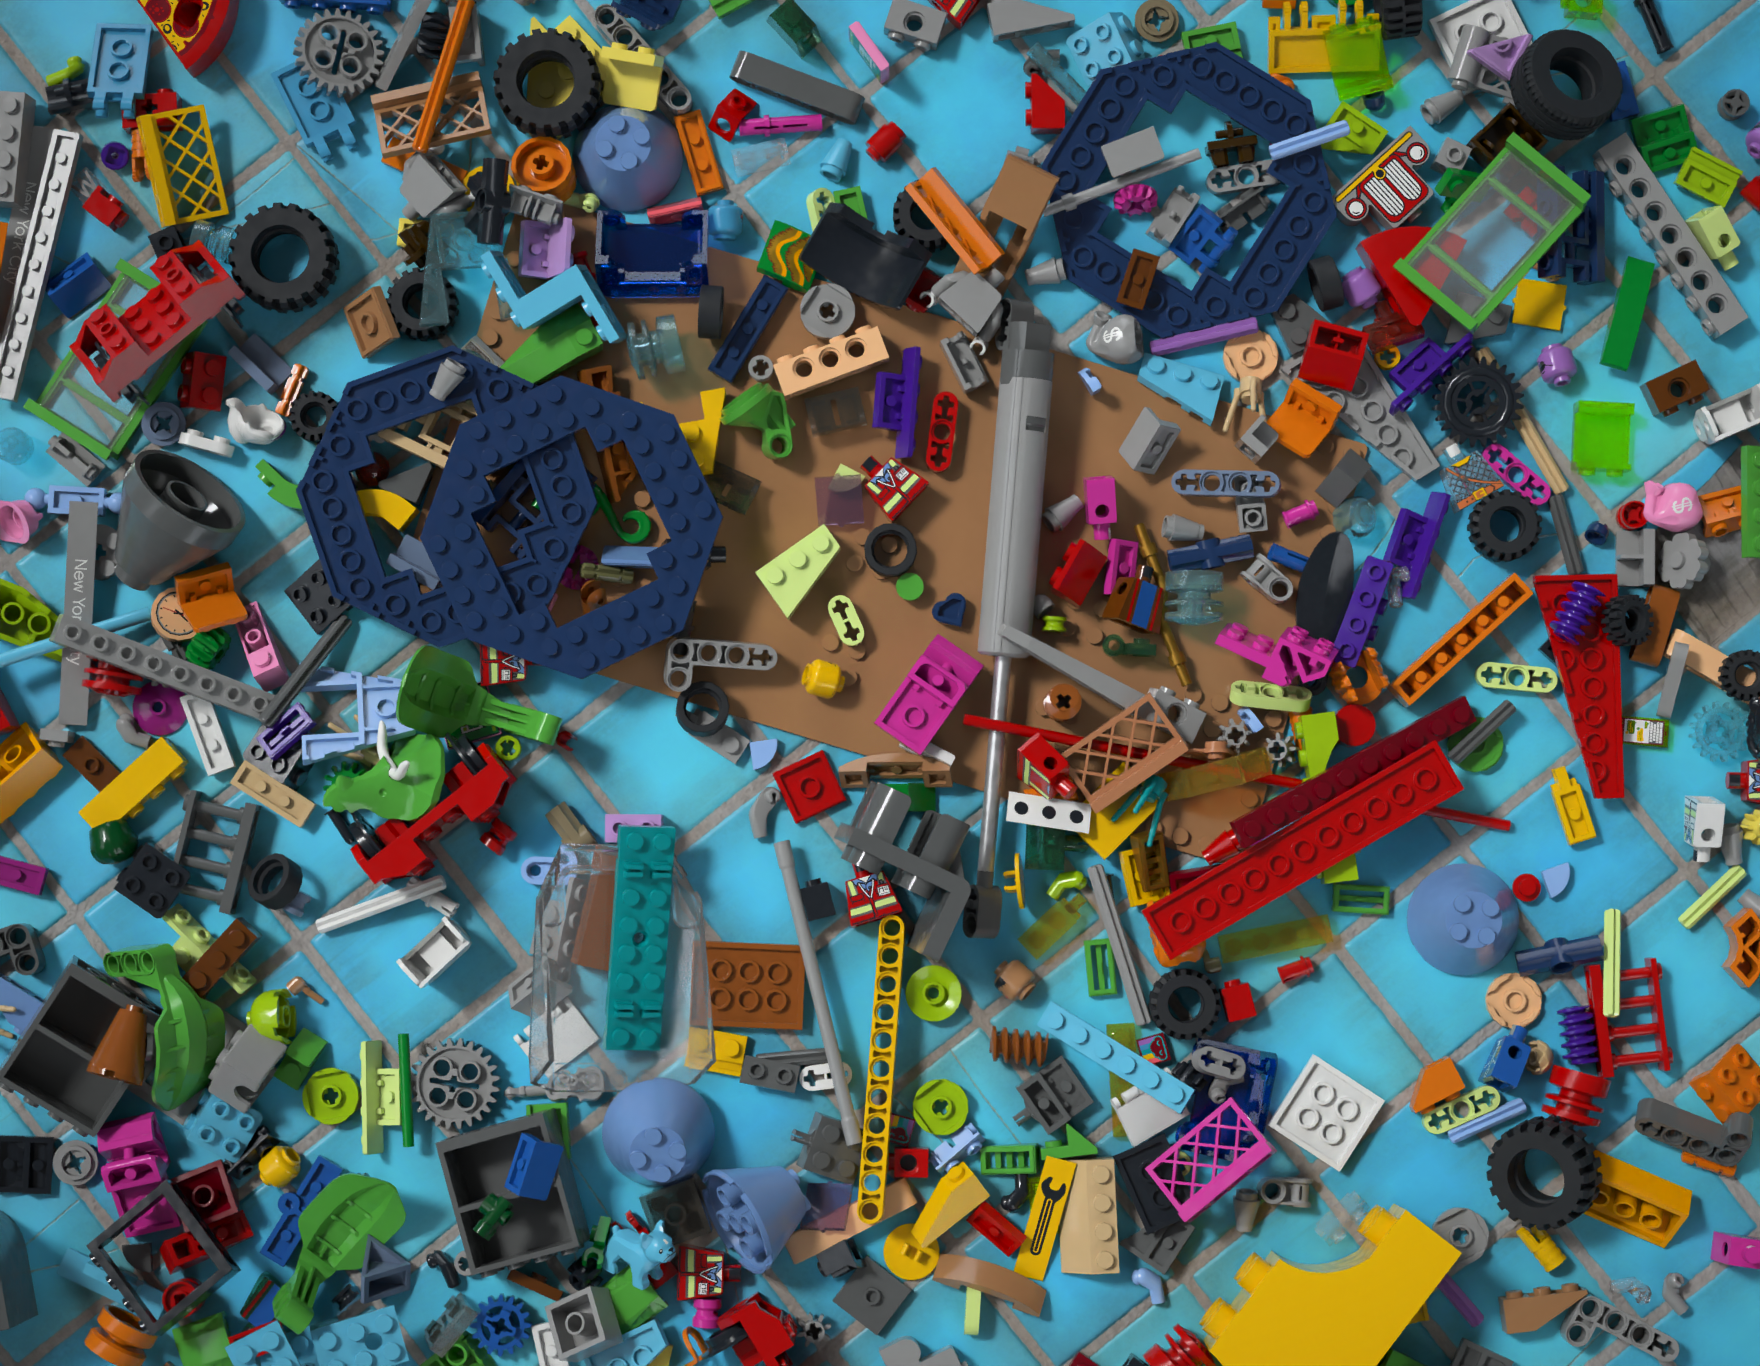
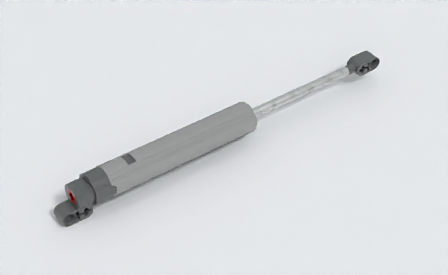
M1004 298L1000 302L1004 309L1000 327L995 334V344L997 349L1002 351L977 650L982 655L995 656L990 719L1000 721L1007 720L1011 659L1027 658L1030 656L1027 652L999 636L997 632L1001 624H1007L1032 637L1054 354L1049 352L1051 325L1034 323V306L1031 302ZM989 730L977 882L976 885H970L971 893L963 913V932L968 938L993 939L997 937L1000 930L1002 892L998 886H993L1005 733Z

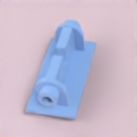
M971 1122L967 1126L964 1124L950 1136L956 1144L953 1148L945 1140L931 1152L932 1156L928 1160L942 1176H945L950 1169L959 1165L968 1155L976 1154L982 1148V1143L986 1141Z

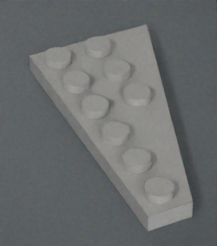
M1365 349L1352 392L1299 379L1342 405L1343 407L1338 419L1413 481L1416 482L1440 467L1407 412L1402 413L1398 411L1394 416L1389 413L1390 405L1397 396L1367 349ZM1303 355L1280 369L1292 381L1298 376Z

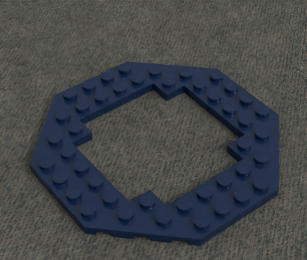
M1217 42L1167 53L1166 55L1154 58H1146L1116 67L1100 69L1042 163L1043 170L1060 178L1049 201L1052 203L1060 200L1061 196L1068 193L1074 195L1094 187L1107 166V162L1104 160L1101 152V146L1124 138L1147 100L1167 113L1172 114L1187 91L1271 144L1317 129L1311 100ZM1321 145L1273 160L1266 174L1289 188L1231 281L1206 267L1191 291L1156 269L1143 311L1117 303L1116 300L1132 253L1098 233L1112 208L1096 198L1076 205L1077 208L1066 212V210L1053 214L1068 281L1119 313L1132 315L1142 327L1160 338L1277 312L1337 217Z
M454 345L346 384L337 408L334 409L325 428L326 431L309 461V466L303 479L300 480L296 489L333 597L439 648L468 639L444 587L422 594L413 568L388 577L386 576L351 472L377 463L368 436L472 400L478 416L538 387L537 385ZM448 357L463 365L467 370L464 373L465 378L444 401H440L429 392L432 389L441 362H445ZM574 434L522 458L544 521L517 530L526 557L498 567L520 614L543 603H546L549 607L598 505Z
M559 376L459 425L420 539L468 640L570 676L584 679L684 631L724 517L674 414L564 376ZM586 428L597 452H601L624 441L669 534L671 542L646 553L658 577L657 580L557 627L546 603L522 614L519 613L474 519L473 513L498 502L487 481V475Z

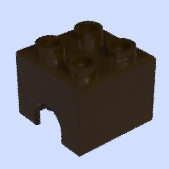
M1509 102L1466 146L1472 148L1469 155L1485 170L1504 149L1507 138L1513 132L1537 152H1540L1549 141L1540 132L1532 128ZM1511 157L1494 177L1506 185L1524 166Z

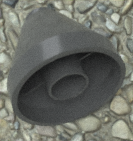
M145 450L139 453L126 471L123 479L114 554L117 565L114 568L116 576L127 586L139 591H146L150 585H160L229 547L245 525L246 517L243 507L223 482L198 464L182 456L162 450Z

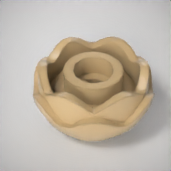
M1541 1040L1531 1041L1528 1044L1531 1047V1052L1525 1068L1531 1071L1533 1075L1544 1074L1553 1064V1051L1547 1043Z

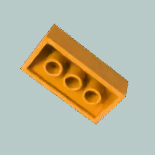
M26 721L0 744V824L8 817H11L24 802L32 798L45 783L53 779L63 768L54 751L47 746L44 740L39 739L40 736Z
M1595 1150L1593 1152L1595 1158L1600 1157L1602 1164L1598 1168V1172L1603 1174L1602 1183L1596 1186L1600 1189L1598 1197L1592 1201L1593 1205L1583 1214L1665 1248L1689 1216L1692 1191Z

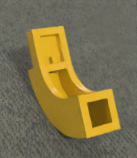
M377 489L357 491L366 517L385 519L402 533L420 513L409 502L394 493Z

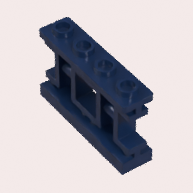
M1553 164L1565 174V166ZM1582 170L1572 173V180L1589 193L1591 198L1587 201L1585 210L1573 222V237L1566 236L1564 232L1538 261V278H1550L1553 280L1566 277V268L1573 269V283H1577V285L1585 286L1605 282L1604 172ZM1537 178V212L1552 224L1569 203L1564 199L1561 202V197ZM1537 225V240H1538L1539 237L1545 232V231H1544L1541 227H1539L1538 225ZM1562 245H1564V257H1562ZM1575 247H1577V259H1575Z
M522 459L514 465L493 490L498 502L473 513L475 521L488 532L492 533L501 524L518 539L509 551L515 554L519 560L525 558L526 554L517 530L527 518L534 524L544 521L541 513L536 517L519 502L532 487L529 477L526 479L528 474ZM587 469L593 489H595L597 486L595 481L598 478ZM508 498V501L519 510L510 522L496 513Z

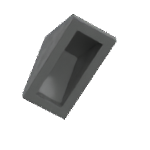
M1350 448L1315 492L1336 509L1357 486L1372 465Z
M431 462L379 481L378 484L382 490L394 493L420 506L435 468Z

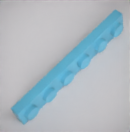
M1052 1001L1037 1024L1040 1028L1179 1114L1183 1113L1196 1091Z

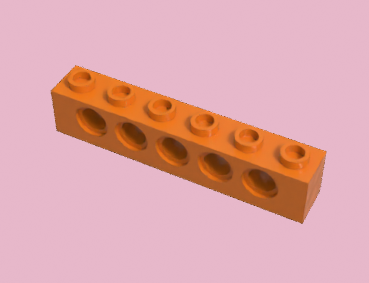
M1516 573L1509 575L1397 676L1387 689L1404 707L1410 706L1534 593Z

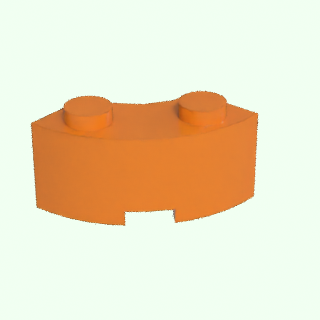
M1742 908L1723 926L1728 935L1730 949L1728 957L1721 967L1740 987L1749 988L1760 974V920L1752 908Z

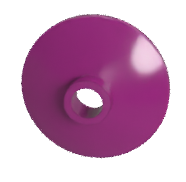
M149 682L141 687V695H135L133 701L135 721L147 733L158 736L171 734L177 731L187 718L180 697L185 696V693L171 687L164 688L160 683L157 686H152V682ZM157 702H161L163 709L157 713L154 710V705Z

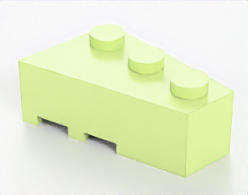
M823 524L755 573L789 620L841 549L825 524Z

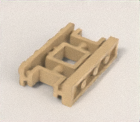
M469 400L416 419L415 421L424 425L418 437L427 442V446L395 432V429L398 428L407 433L412 421L379 432L377 436L444 469L448 459L444 454L445 452L450 453L453 442L449 446L430 437L441 412L462 423L470 420V418L464 416L465 412L475 417L477 413L473 402Z

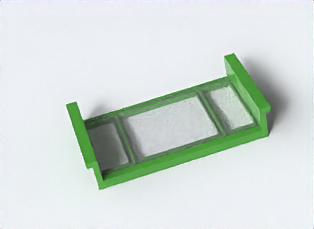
M1513 132L1507 138L1504 149L1404 260L1400 258L1393 265V268L1474 334L1585 210L1591 195Z
M121 258L115 266L121 273L97 308L100 309L103 305L107 304L118 317L122 316L130 306L135 305L145 297L149 290L160 284ZM208 321L203 322L147 369V372L137 381L133 380L149 399L150 405L145 404L139 399L132 404L123 394L121 395L122 399L114 403L95 383L87 368L70 349L37 401L35 402L28 398L23 408L106 461L110 457L118 461L140 427L145 411L155 404L180 366L183 357L190 351ZM98 350L90 356L93 361V358L99 354Z

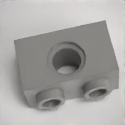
M893 0L884 25V34L888 35L887 38L894 42L903 43L905 40L914 43V47L922 51L937 50L947 13L909 0ZM910 21H918L922 27L918 31H911L908 29L907 24Z

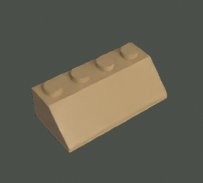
M1114 1158L1062 1159L1077 1164L1059 1223L1061 1273L1091 1275L1120 1273Z

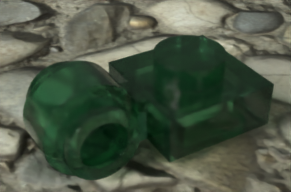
M1112 634L1103 640L1102 650L1109 657L1126 655L1154 658L1156 656L1157 644H1150V639L1134 638L1133 643L1127 644L1124 643L1122 637ZM1115 641L1118 644V649L1115 651L1111 650L1109 642Z

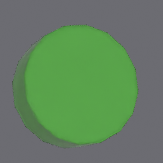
M905 573L897 580L896 591L903 600L914 601L922 595L924 585L922 579L917 574Z

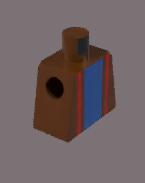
M1138 565L1135 577H1119L1104 609L1102 618L1141 634H1159L1165 592L1163 588L1151 584L1154 569L1146 565Z

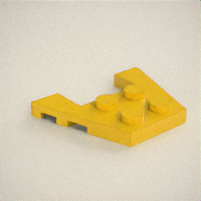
M725 387L700 392L704 419L679 424L703 475L713 474L721 424L720 418L723 415L721 410L726 399Z

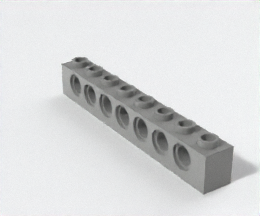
M1626 132L1597 150L1592 156L1596 170L1604 172V175L1610 182L1608 184L1610 191L1615 197H1620L1625 205L1624 211L1630 220H1635L1640 227V236L1647 244H1651L1655 250L1654 256L1657 262L1662 267L1665 266L1671 274L1670 281L1673 286L1678 290L1681 289L1685 295L1687 307L1691 312H1696L1701 319L1700 325L1703 331L1708 336L1711 335L1713 339H1716L1747 319L1748 316ZM1616 163L1624 164L1628 170L1627 174H1620L1616 169ZM1632 186L1641 188L1643 192L1641 198L1635 197L1632 194ZM1647 209H1653L1657 212V221L1648 218ZM1662 232H1669L1673 236V244L1664 242ZM1678 255L1687 257L1689 261L1688 267H1683L1678 263ZM1693 278H1699L1703 281V290H1698L1694 287ZM1709 301H1715L1718 304V313H1713L1709 310Z
M59 614L49 639L50 642L257 721H259V716L276 696L66 614Z

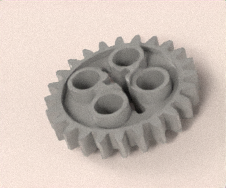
M339 8L336 9L334 15H331L329 10L325 9L323 18L316 12L313 16V21L306 19L304 23L305 28H299L298 35L300 37H296L294 44L298 47L294 48L293 55L299 56L295 61V66H303L299 75L304 76L308 74L307 84L316 82L317 92L325 87L327 88V96H330L332 90H335L338 98H341L343 91H346L352 97L354 88L359 93H363L364 84L371 87L373 83L372 78L376 79L379 76L380 72L377 69H381L384 62L379 59L383 58L384 51L378 49L383 42L382 40H374L378 33L377 30L368 31L371 22L368 21L363 25L360 23V14L353 19L351 18V10H348L345 16H341ZM344 31L346 36L341 50V58L338 63L337 73L333 75L331 71L337 53L336 49L340 41L341 32ZM322 33L332 34L334 40L325 39ZM349 41L359 42L361 48L352 47ZM316 58L326 59L328 65L318 64ZM343 66L353 67L355 73H347Z
M448 1038L447 1046H444L439 1040L436 1042V1051L430 1046L426 1047L428 1057L422 1054L418 1055L419 1060L422 1062L421 1065H412V1068L418 1072L417 1075H411V1080L416 1081V1085L412 1086V1091L417 1092V1096L412 1099V1102H421V1106L417 1109L418 1112L425 1109L428 1111L425 1117L426 1121L433 1116L436 1117L435 1126H439L442 1121H445L446 1129H450L453 1122H455L457 1128L462 1129L464 1120L469 1126L474 1125V1116L481 1121L484 1119L481 1113L482 1110L488 1113L492 1111L487 1104L488 1102L496 1103L498 1101L492 1095V1092L501 1090L500 1087L493 1085L494 1081L501 1079V1076L492 1074V1071L497 1069L498 1065L489 1066L488 1062L493 1056L483 1057V1046L474 1050L475 1041H471L467 1046H464V1039L459 1038L457 1045H454L453 1039ZM439 1060H445L449 1063L450 1070L447 1075H441L437 1072L436 1065ZM467 1064H474L477 1067L478 1074L475 1079H469L465 1076L464 1068ZM457 1076L458 1082L479 1084L480 1087L479 1089L460 1086L454 1091L452 1085L431 1083L430 1079L452 1080ZM435 1088H441L445 1091L446 1098L443 1103H437L433 1100L432 1092ZM463 1092L472 1094L474 1102L471 1107H465L461 1104L460 1095Z

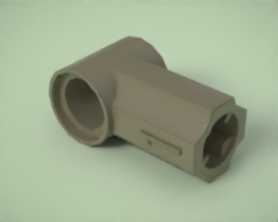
M565 801L545 815L554 830L562 838V844L575 861L598 844L588 828L579 822Z

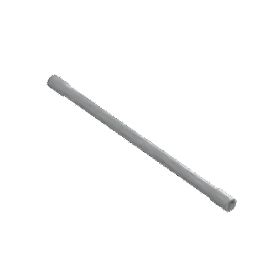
M790 840L777 842L773 845L788 896L840 1110L841 1125L846 1145L861 1143L863 1139L858 1119L854 1112L800 891Z

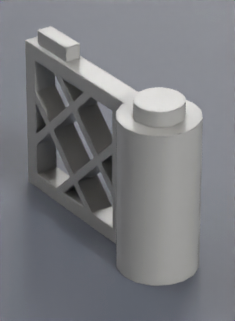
M1464 25L1447 79L1452 83L1451 86L1461 91H1467L1468 88L1472 87L1502 97V103L1508 104L1510 102L1516 108L1511 90L1507 84L1510 80L1504 81L1497 76L1500 83L1494 86L1482 83L1484 73L1489 69L1466 54L1469 49L1507 39L1490 34L1489 31L1478 26Z

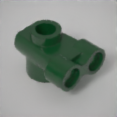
M494 1193L489 1194L479 1207V1212L484 1217L480 1219L473 1230L490 1241L499 1225L505 1226L514 1214L511 1211L514 1205L503 1196L498 1197Z

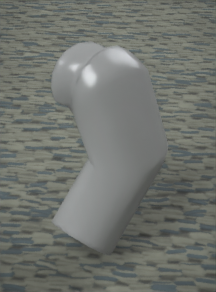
M1669 1273L1664 1278L1662 1296L1679 1316L1689 1308L1679 1295L1680 1288L1684 1284V1277L1680 1273Z

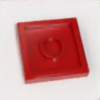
M823 750L772 773L796 824L846 801Z

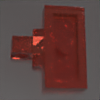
M1386 299L1375 303L1374 313L1376 319H1374L1372 324L1362 328V332L1369 333L1367 344L1372 355L1424 338L1425 335L1422 324L1416 327L1411 326L1403 314H1398V312L1392 313Z

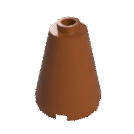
M127 1004L126 1009L120 1008L90 1060L86 1072L142 1086L144 1081L148 1018L147 1015L142 1014L143 1008Z

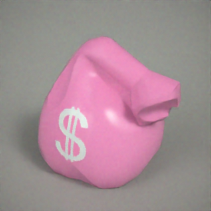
M1653 480L1644 482L1646 498L1643 515L1648 522L1676 533L1687 531L1699 523L1703 510L1697 491L1690 484L1678 482L1667 484L1663 487L1659 483H1654Z

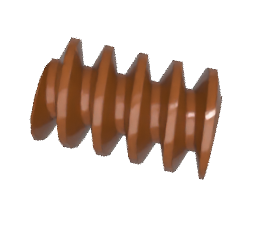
M1069 684L1054 686L1047 693L1043 702L1044 711L1047 716L1058 722L1068 721L1073 718L1080 710L1082 704L1080 693ZM1058 698L1061 700L1066 698L1068 700L1066 704L1068 709L1065 707L1059 709L1057 707Z
M992 1026L989 1053H992L994 1062H997L1000 1054H1002L1004 1063H1008L1011 1056H1014L1015 1063L1019 1065L1021 1059L1025 1057L1027 1066H1030L1033 1059H1036L1038 1067L1041 1068L1046 1059L1049 1033L1042 1040L1041 1033L1036 1031L1033 1039H1031L1029 1030H1025L1022 1037H1020L1018 1029L1014 1028L1009 1036L1006 1027H1003L1000 1034H997L996 1026Z

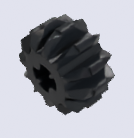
M438 12L425 13L421 22L416 48L419 56L431 60L440 59L450 28L449 16Z

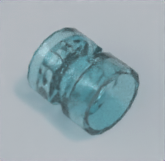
M198 219L192 229L189 245H193L196 241L200 240L218 262L229 264L228 255L232 254V249L229 247L230 240L235 239L237 234L234 228L223 225L216 228L214 223Z

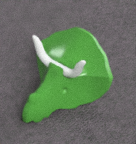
M381 720L377 734V752L380 761L363 775L354 778L339 775L336 782L326 790L323 796L324 807L331 806L336 812L348 810L350 813H353L359 809H367L386 819H399L411 822L420 820L436 806L440 798L445 777L444 747L440 739L434 734H416L395 740L388 752L387 729L385 723Z

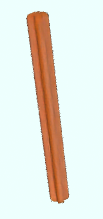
M458 0L412 144L413 150L417 152H428L475 4L474 0Z

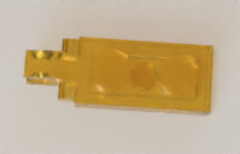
M1078 893L1069 902L1065 898L1057 901L1017 940L1037 960L1077 923L1076 920L1081 917L1077 910L1087 900Z

